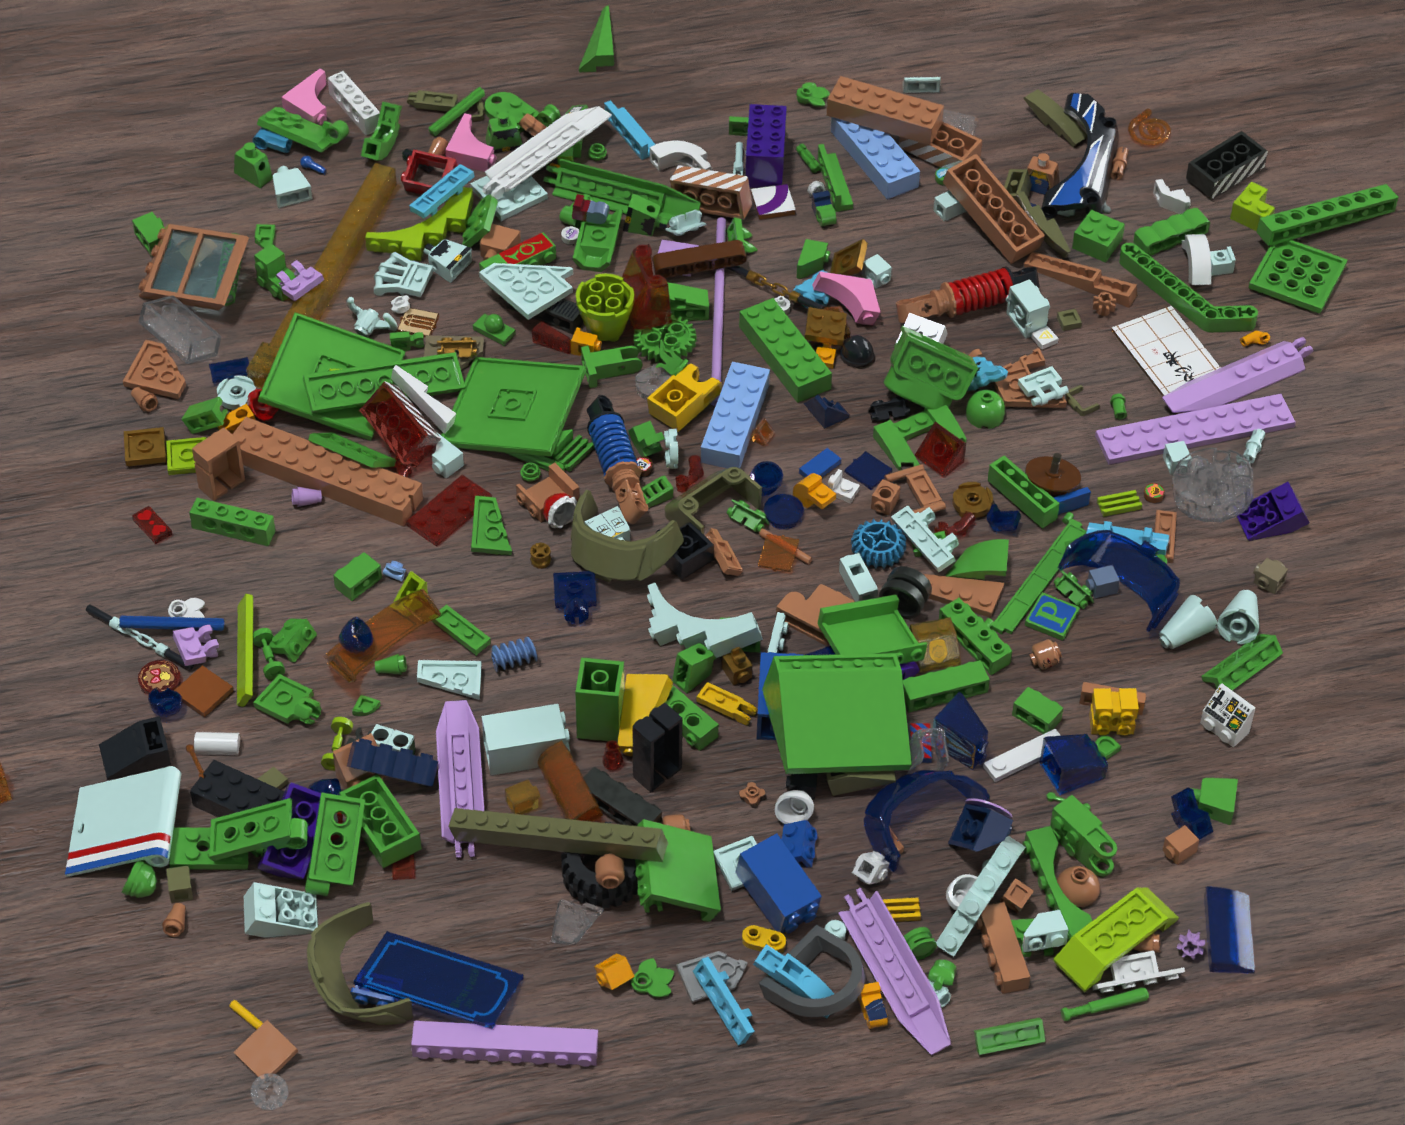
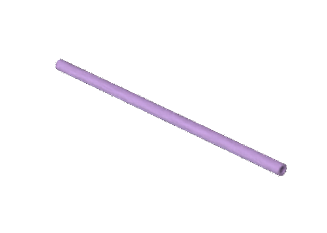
M722 217L717 219L716 243L726 242V219ZM725 268L715 269L711 378H716L720 382ZM719 396L711 402L713 406H716Z

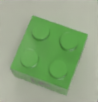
M1091 210L1074 232L1072 249L1106 263L1123 240L1125 224Z

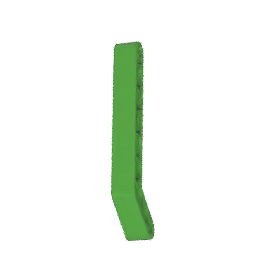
M1133 243L1122 245L1119 258L1120 265L1203 331L1240 332L1252 331L1255 328L1258 310L1255 307L1249 305L1213 306Z

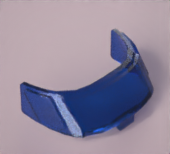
M1098 530L1087 533L1071 542L1067 546L1058 566L1060 570L1080 565L1093 568L1113 565L1120 581L1139 594L1148 603L1152 612L1151 621L1146 629L1148 632L1157 628L1178 596L1177 591L1180 586V578L1175 575L1165 562L1156 556L1159 549L1146 540L1140 545L1130 538L1114 533L1111 530Z
M920 770L902 776L896 780V783H891L880 790L867 805L865 810L866 817L864 818L866 834L874 850L885 857L884 860L890 863L889 869L895 872L901 855L892 839L889 826L892 812L902 801L930 783L944 780L958 789L967 799L974 798L989 802L990 795L987 793V790L971 778L955 775L952 771Z

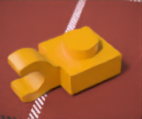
M823 343V347H817L816 353L828 368L833 369L836 349H831L832 344Z

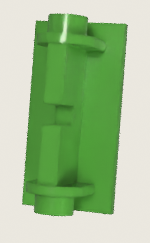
M731 500L734 506L727 510L729 518L740 524L747 518L744 526L756 533L760 532L762 528L764 529V523L769 526L765 513L758 509L756 511L750 509V506L742 500H739V502Z
M1061 570L1063 576L1054 580L1055 588L1065 596L1072 591L1073 593L1068 599L1082 609L1088 605V600L1094 603L1091 597L1093 594L1091 590L1085 585L1081 587L1077 583L1078 579L1072 573L1066 574Z

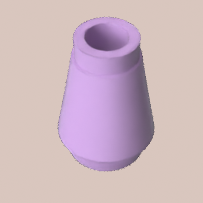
M303 487L292 489V505L299 507L322 501L321 490Z

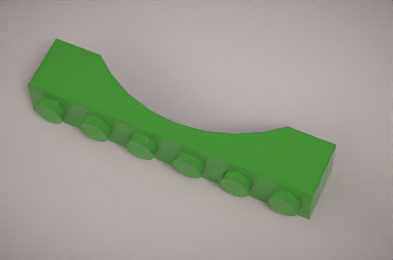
M1051 826L1028 831L1025 835V841L1022 842V845L1025 846L1024 852L1030 857L1032 871L1038 875L1040 889L1045 891L1048 907H1052L1053 911H1061L1068 927V942L1073 935L1093 920L1088 913L1079 909L1065 896L1057 883L1054 873V860L1057 854L1058 841Z

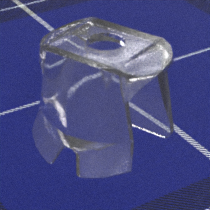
M918 729L911 735L909 745L912 765L907 774L914 775L916 766L923 761V745H930L936 749L937 768L940 775L949 763V752L944 729Z

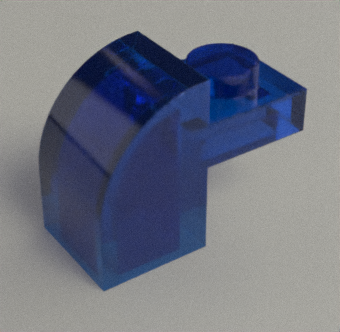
M1188 787L1171 796L1175 810L1171 815L1179 829L1185 825L1199 840L1214 832L1209 813L1198 808L1193 789Z

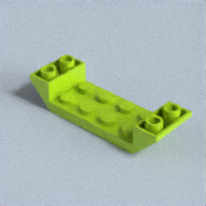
M1148 887L1135 888L1073 935L1053 959V962L1086 992L1101 980L1104 970L1156 930L1165 931L1178 921L1179 917Z

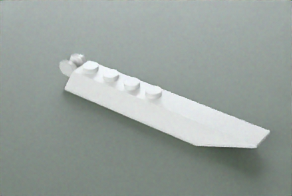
M598 106L563 115L486 170L485 174L490 181L483 187L484 194L488 195L491 193L498 200L504 192L512 190L609 119L612 114Z

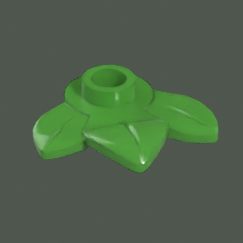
M808 82L803 84L802 88L797 89L796 98L804 104L811 103L814 106L825 107L823 99L829 97L830 92L823 87H817L815 83Z
M654 958L643 961L639 965L638 972L634 974L635 977L631 979L632 988L639 993L647 992L657 998L670 995L671 989L667 985L672 981L674 971L666 968H657Z

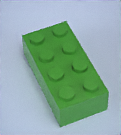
M378 774L339 792L340 796L365 799L360 836L382 868L422 849L420 833Z

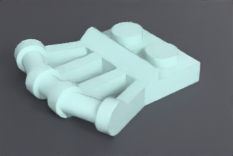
M393 252L387 261L379 265V272H376L374 275V294L381 296L384 293L399 292L402 296L408 294L421 297L433 274V265L410 261L397 252ZM389 272H390V273L399 274V275H402V276H397V275L389 274ZM385 281L393 284H383V282Z

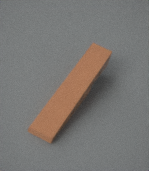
M1031 252L1024 263L1025 268L1036 267L1038 273L1097 296L1101 292L1110 293L1113 298H1116V303L1130 308L1137 297L1136 284L1102 276L1100 269Z

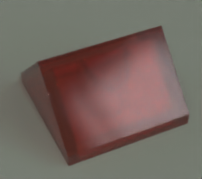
M934 422L916 451L915 456L943 477H946L964 463L966 443L939 423Z

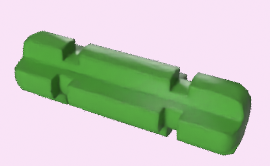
M804 144L796 147L797 153L813 173L821 169L820 164Z

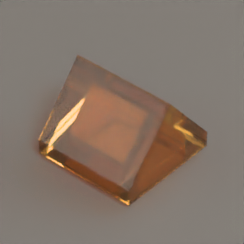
M765 418L753 430L750 439L762 446H766L775 434Z

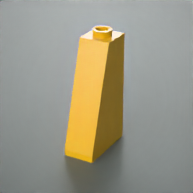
M626 674L617 744L624 755L633 756V725L635 722L646 716L649 717V713L653 708L659 707L664 702L666 703L673 686V682L668 674Z

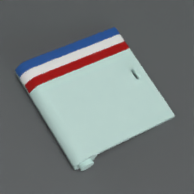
M167 766L153 771L80 787L65 875L69 877L145 860L154 867L168 865L182 773L176 767Z

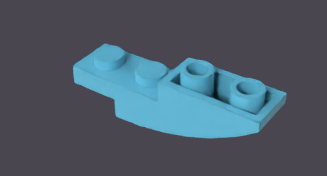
M767 944L753 963L754 966L791 989V992L798 996L820 999L834 995V992L805 965L788 953L786 956L782 955Z

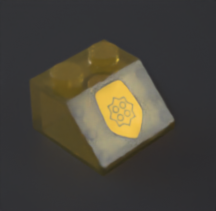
M951 617L910 625V630L918 643L927 642L924 660L916 661L920 672L961 664L957 634Z

